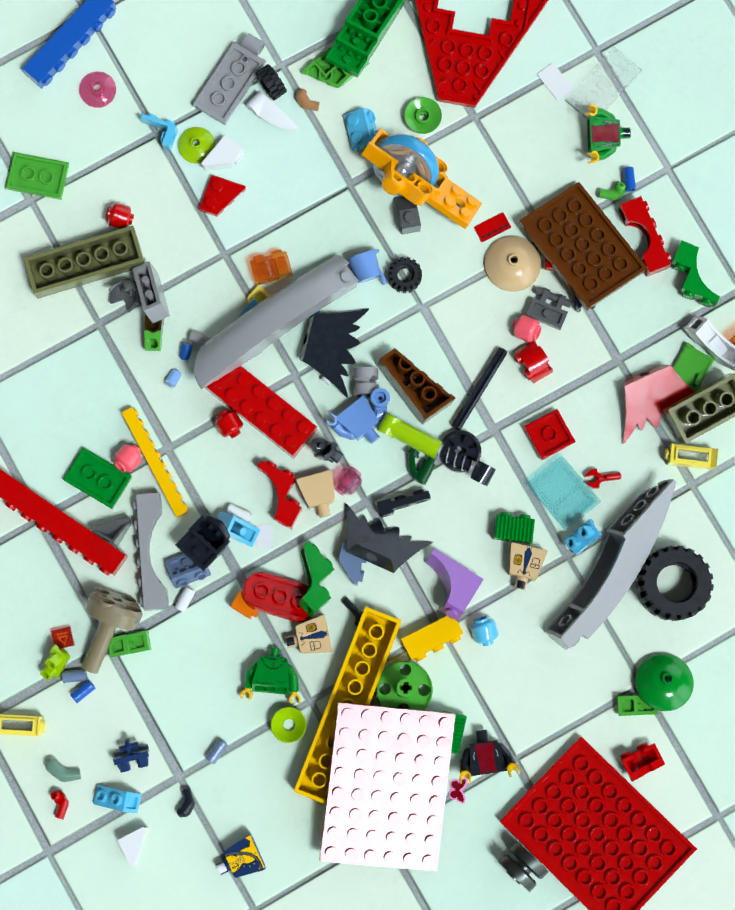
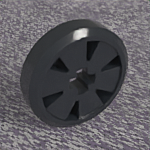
M457 430L443 438L442 442L447 449L450 447V450L455 452V450H458L457 447H461L462 450L466 451V453H463V456H466L465 458L476 462L480 460L481 445L472 433ZM442 458L440 459L443 465L450 471L456 473L467 472L465 470L462 471L457 466L454 467L451 463H446Z

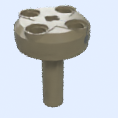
M95 587L94 591L89 594L85 607L89 615L100 621L82 664V668L85 671L93 674L99 672L116 628L125 630L136 629L143 615L140 606L134 598L99 587Z

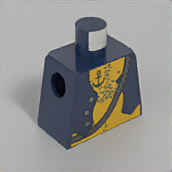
M252 834L247 835L224 851L226 860L216 864L220 875L232 871L234 878L266 869Z

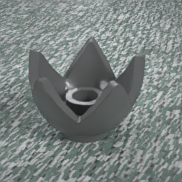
M132 279L120 280L108 289L112 291L110 304L124 300L128 312H131L136 304H140L136 282Z

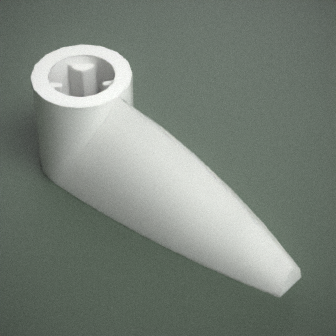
M258 91L246 104L255 115L274 126L293 131L298 128L261 91Z

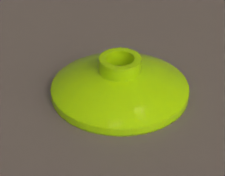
M201 127L187 129L178 141V149L181 156L186 161L195 164L202 163L216 146L213 135ZM196 140L200 142L197 146L193 145V142Z

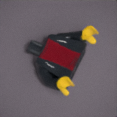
M487 729L475 731L477 743L469 744V747L464 749L460 759V784H462L463 778H467L470 784L471 776L507 770L509 777H512L511 771L516 770L518 775L520 774L519 766L515 763L512 753L503 743L497 740L489 741Z

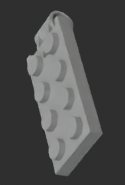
M250 33L244 38L242 46L233 42L193 103V106L226 125L256 79L255 72L263 68L267 62L258 56L264 49L265 42Z

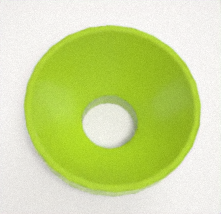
M292 707L278 710L271 721L273 735L284 743H293L301 739L307 727L304 715ZM291 719L295 722V728L292 731L284 729L283 724L285 720Z

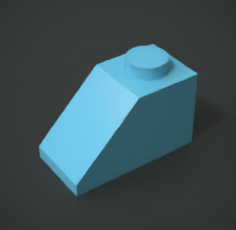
M220 511L217 519L223 521L230 534V538L253 547L260 529L231 514Z

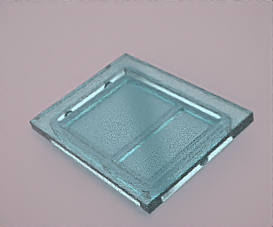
M562 454L526 483L565 531L601 502Z

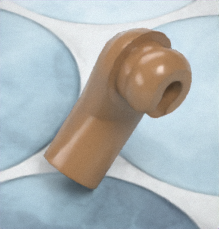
M305 89L297 91L296 100L301 108L313 111L319 110L320 102L311 101Z

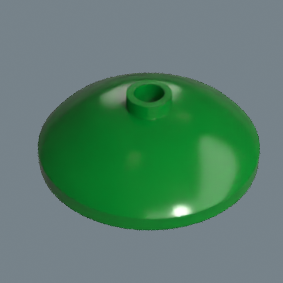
M659 653L648 657L641 663L636 672L635 685L640 698L649 707L659 711H673L682 707L689 700L693 692L694 680L690 668L683 660L672 654ZM668 676L670 678V682H666L664 677Z

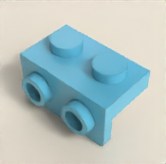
M362 107L344 115L353 151L366 148L378 131L375 124V114L372 110Z

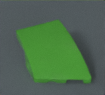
M329 47L301 71L305 75L336 88H340L355 77L325 61L326 55L332 47Z

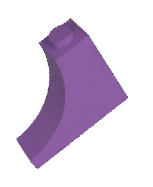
M434 548L426 564L434 569L444 585L445 603L441 611L449 618L458 621L484 579Z

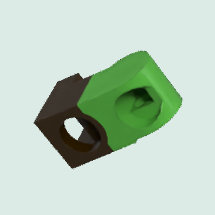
M145 315V351H161L164 319L152 323L148 316Z

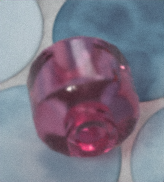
M351 466L349 468H342L334 478L335 490L341 495L354 494L362 484L361 473Z

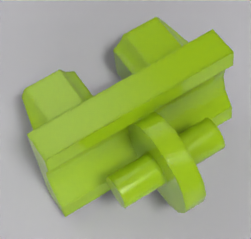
M55 644L42 666L43 669L40 675L48 681L52 677L58 679L71 657L65 649H59Z

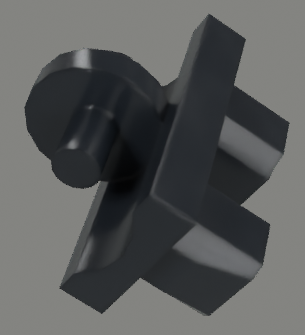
M316 438L311 443L312 451L316 453L315 457L319 460L338 463L343 456V453L336 449L338 444L333 441Z

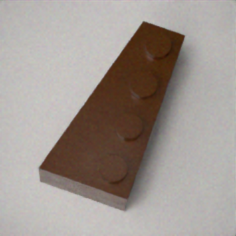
M396 348L381 357L377 363L378 367L422 425L450 406L456 399L452 394L446 392L440 384L430 379L424 371L419 370L413 362Z

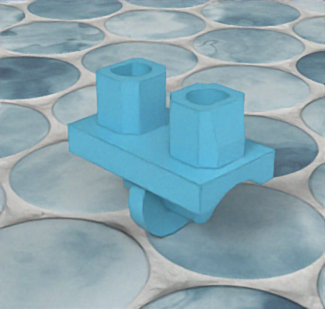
M588 519L568 536L564 542L569 550L578 555L590 544H593L602 534L595 527L594 521Z

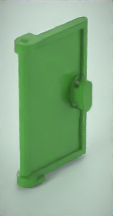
M685 342L684 348L673 369L695 392L699 390L714 359L697 350L690 343Z

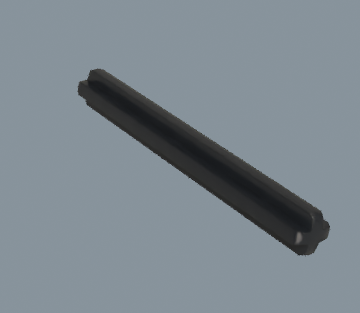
M498 348L453 421L452 427L456 430H461L506 357L507 351L504 348Z

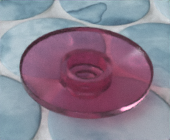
M98 71L89 73L80 83V97L90 107H105L115 98L116 84L107 73ZM99 85L100 88L98 90H95L94 86Z

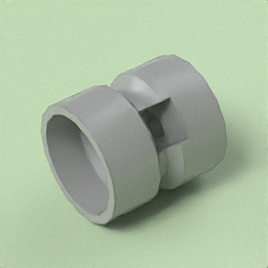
M358 367L353 369L354 381L357 382L354 385V396L362 397L364 395L365 398L371 397L372 392L379 388V385L376 383L378 380V368Z

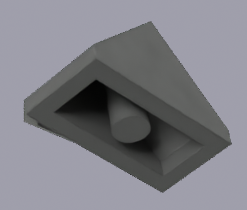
M125 518L91 527L95 534L118 547L130 528L132 521L130 518Z

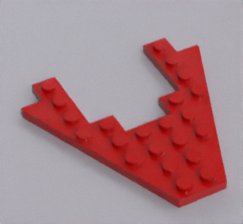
M415 0L438 101L476 108L549 0H514L510 21L492 18L489 35L452 29L455 11L439 9V0Z

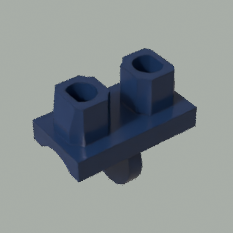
M130 738L125 739L126 745L119 746L120 752L114 753V765L118 766L121 773L131 770L130 761L137 760L138 768L149 765V746L139 747V743H131Z

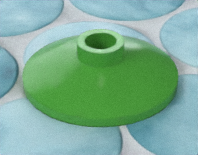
M420 97L412 100L407 105L404 117L407 126L412 131L419 134H427L433 132L440 125L442 112L434 100ZM421 115L426 116V119L421 120L419 117Z

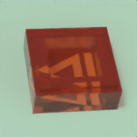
M71 627L51 631L54 645L56 644L59 649L75 646Z

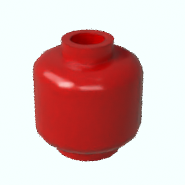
M113 203L112 206H108L105 220H108L109 226L122 229L127 227L128 224L132 225L134 214H131L130 206L120 203Z
M227 409L216 416L215 426L222 437L230 436L233 439L241 433L240 429L243 427V422L235 411Z

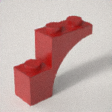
M267 460L266 463L261 461L258 465V470L270 478L278 494V508L274 521L292 530L302 511V507L299 506L300 502L292 498L287 500L296 481L293 477L294 474L286 469H283V471L277 469V465Z

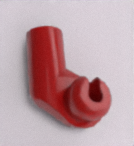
M55 790L51 793V799L58 806L54 817L64 820L69 801L64 792Z

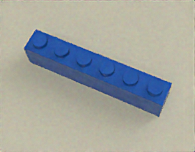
M86 0L22 68L25 75L41 89L49 85L53 80V76L64 69L65 63L77 55L78 50L82 45L85 46L90 41L91 36L95 32L101 30L103 23L107 19H111L116 13L114 1Z

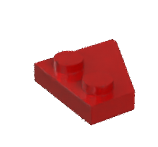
M211 175L199 210L218 217L227 206L234 202L238 195L246 190V186Z

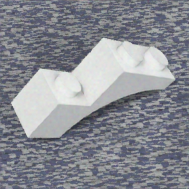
M696 315L684 327L694 343L705 347L718 364L735 371V346L721 335L708 319Z

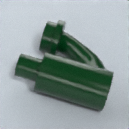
M409 447L405 453L408 454L410 474L416 482L426 485L436 466L434 464L435 459L428 456L427 460L424 459L419 470H417L415 458H419L420 452Z

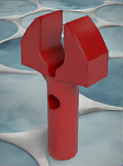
M591 469L584 476L598 478L595 482L585 484L591 489H599L601 482L620 480L622 478L620 472L600 474L597 472V469Z

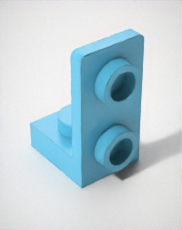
M141 114L140 119L142 123L165 130L162 133L160 142H162L163 149L171 151L178 133L177 125L168 119L164 121L157 119V116L153 114Z
M97 785L93 804L121 812L137 814L142 794Z

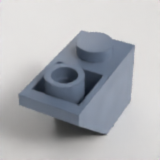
M342 542L339 563L353 585L358 586V582L363 581L364 571L361 570L362 563H366V561L347 553V543Z

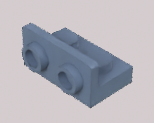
M185 554L165 561L170 579L175 588L185 587L192 582L203 580L211 575L209 568L203 572Z

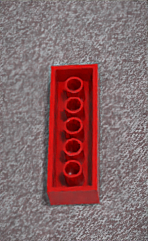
M242 366L205 387L207 391L232 411H235L237 415L293 459L318 430L314 423Z

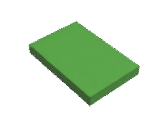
M14 152L6 189L62 200L70 164L68 162Z

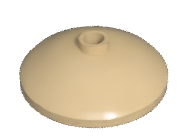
M507 236L497 240L491 245L485 257V271L488 278L496 287L505 291L516 292L528 288L536 281L541 270V257L537 248L530 241L519 236ZM516 258L517 263H512L510 259Z

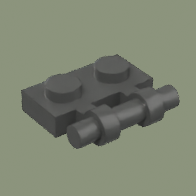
M537 287L535 294L542 297L540 300L532 298L526 315L543 324L561 330L568 313L561 308L562 306L570 308L572 301L566 299L564 295L559 296L550 292L547 288L544 290ZM549 299L556 302V307L546 303V300Z

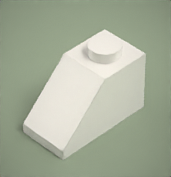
M225 135L201 163L202 168L205 171L233 168L235 164L238 165L243 160V148Z

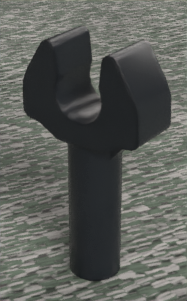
M346 597L342 603L355 616L356 621L354 624L358 627L363 612Z

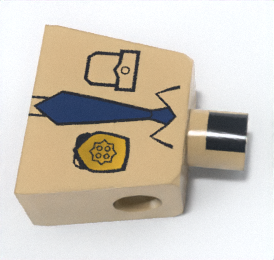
M517 543L510 544L508 574L516 577L514 588L526 590L528 580L536 581L547 555V550Z
M325 615L295 626L297 634L286 636L287 647L299 646L301 654L332 652Z

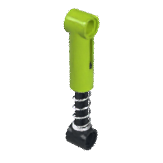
M386 412L377 428L380 432L417 449L433 459L436 457L438 459L442 458L446 463H451L454 467L457 466L462 471H467L471 479L485 486H488L496 471L495 468L481 461L469 460L465 458L466 456H461L458 452L451 451L450 447L447 449L442 441Z

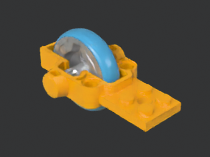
M379 128L361 154L372 162L375 175L382 183V188L390 195L403 196L418 206H422L427 202L464 229L468 227L482 205V202L448 179V176L445 174L448 169L446 163L434 155L427 142L422 138H415L406 134L390 135Z

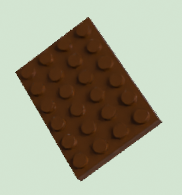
M577 182L519 220V225L587 311L648 269L580 182Z

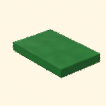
M83 447L63 480L113 510L131 481L132 476L126 472H121L114 465Z

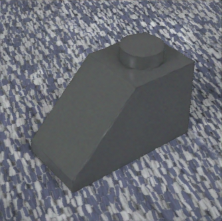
M405 197L395 198L402 235L420 232L421 222L417 205Z

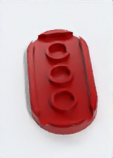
M265 572L255 573L245 580L242 586V597L250 608L294 622H304L310 619V616L298 604L307 593V585Z

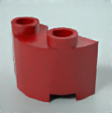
M535 340L514 351L515 354L513 356L516 362L523 364L526 369L523 373L528 381L532 380L533 384L553 373V368L548 364L549 359L541 346H537Z
M645 742L636 747L637 751L633 753L627 751L620 755L621 762L631 782L665 765L655 743L648 745Z

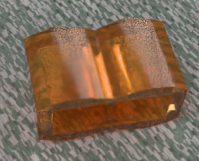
M276 250L271 252V255L265 257L264 255H257L250 261L256 286L293 276L286 251Z

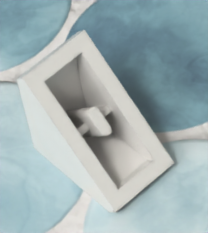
M146 826L117 840L129 865L132 867L137 864L148 830Z

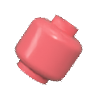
M522 315L519 319H515L512 325L514 336L528 343L533 340L536 341L542 330L539 321L527 315Z
M125 444L114 454L113 463L123 473L132 472L142 462L140 455L142 452L136 445Z

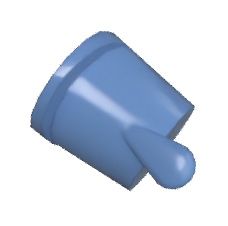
M379 249L363 252L348 259L354 275L359 280L358 283L368 282L378 277L382 285L387 283L385 276L379 268L376 256L379 253Z

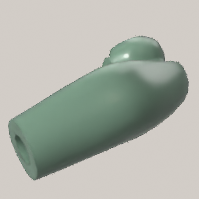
M53 758L49 759L45 764L46 770L61 782L81 779L80 769H66Z

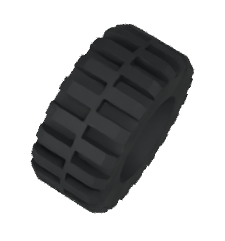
M667 546L652 553L646 559L637 575L636 588L639 590V599L643 601L642 605L646 609L648 608L652 615H657L663 620H684L693 617L706 607V603L710 601V593L714 588L711 581L714 579L713 574L709 572V564L702 560L703 557L700 554H695V550L685 549L684 546ZM671 565L684 568L692 580L691 593L687 598L678 602L665 599L657 587L659 573L665 567Z

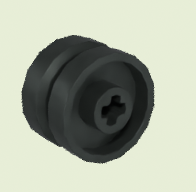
M516 841L510 848V851L517 860L514 861L509 855L504 854L498 862L507 870L506 873L519 885L522 884L531 892L537 884L529 874L532 872L537 878L543 879L549 871Z

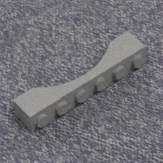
M136 494V500H133L134 511H137L138 519H134L135 530L139 532V538H136V548L140 549V557H137L138 569H141L138 583L139 588H142L143 595L140 596V607H144V611L169 610L168 590L156 576L150 558L152 532L162 515L161 494Z

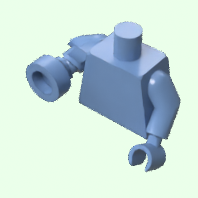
M377 388L372 392L371 402L373 410L363 395L339 415L335 416L329 413L331 415L330 421L323 418V421L331 425V428L343 438L359 441L365 436L372 444L380 438L374 428L379 425L385 412L387 413V405L390 401L389 392L384 388Z

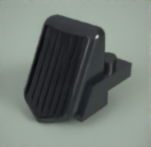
M201 516L175 544L203 572L221 555L230 543V534L222 520L212 516Z

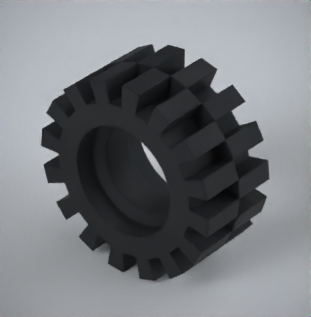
M267 64L255 72L263 89H265L272 100L275 101L287 92L284 83L271 65Z
M400 257L399 260H394V263H391L388 270L389 284L392 285L393 289H397L399 293L400 291H403V293L409 291L410 293L413 292V289L416 290L422 279V269H420L419 263L417 264L414 259L410 260V257H407V259ZM406 268L412 272L411 280L403 282L398 278L397 274L401 269Z

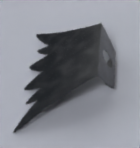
M369 308L345 313H314L307 324L299 355L300 361L308 364L326 377L347 398V390L341 375L347 377L349 375L342 364L356 363L347 349L360 344V341L349 333L355 332L360 328V326L353 323L364 316Z
M345 503L347 517L346 552L395 573L414 554L433 543L432 541L409 543L412 536L399 540V527H394L384 532L383 524L379 518L368 526L366 517L362 515L359 520L353 510Z

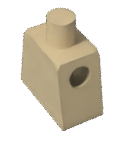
M332 470L296 479L309 510L317 508L320 518L331 515L328 505L335 503Z

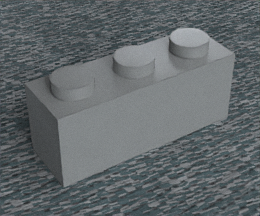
M148 261L133 268L145 314L152 323L169 317L170 314L159 274L153 265Z

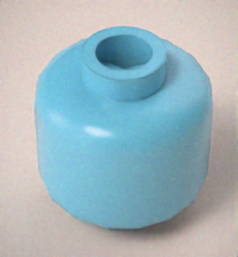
M488 616L474 619V623L471 625L474 641L483 646L493 644V640L498 637L495 621Z

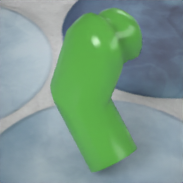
M618 182L611 190L600 189L599 198L617 200L626 191L625 183Z

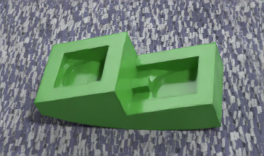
M148 631L112 637L108 647L110 658L152 650Z
M639 695L617 696L619 716L658 714V710L649 707Z

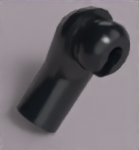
M190 788L181 791L184 802L177 809V815L180 818L188 817L195 807V801Z

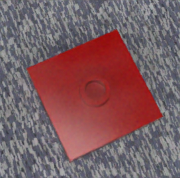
M558 409L523 427L541 460L576 442Z

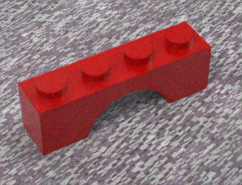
M642 196L620 204L618 211L624 225L638 228L647 238L648 248L641 257L642 262L648 268L645 272L646 276L649 277L668 269L671 265V257L664 250L663 238L660 234H657L655 229L657 225L654 218H651L648 213L649 206L646 200L643 201Z

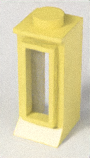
M672 443L665 450V460H668L667 465L714 470L717 467L718 448H703Z
M0 714V734L42 736V732L45 733L46 721H43L41 716Z

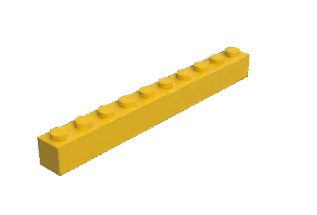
M131 407L121 412L176 517L180 518L187 514L189 508L186 503L183 504L181 493H177V486L175 482L172 483L170 472H166V465L164 461L161 462L160 453L158 450L155 451L153 440L150 441L148 438L150 434L147 430H144L143 426L145 425L142 419H138L137 416L139 414L137 410Z

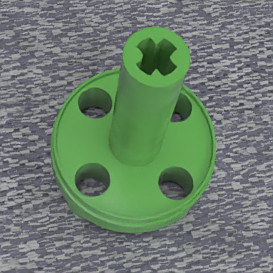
M409 661L396 662L385 668L376 687L377 699L381 706L398 708L401 704H407L409 709L425 710L433 694L432 681L428 673L420 665ZM405 664L410 667L409 675L404 676L399 672L401 665ZM386 683L390 686L389 694L383 695L380 693L379 687L381 684ZM427 685L429 687V694L427 696L420 695L418 692L419 686ZM403 686H406L408 688L407 692H404L402 690Z

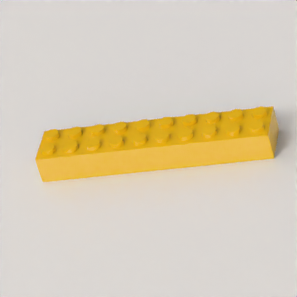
M365 607L295 786V793L326 804L338 702L370 705L401 625V620Z

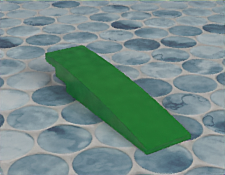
M359 0L345 20V25L335 38V43L326 55L325 61L358 78L406 0Z

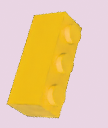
M445 616L402 638L401 642L411 661L415 659L418 662L427 657L426 653L432 650L436 653L444 649L443 644L450 641L452 645L460 641V636L464 633L458 621Z

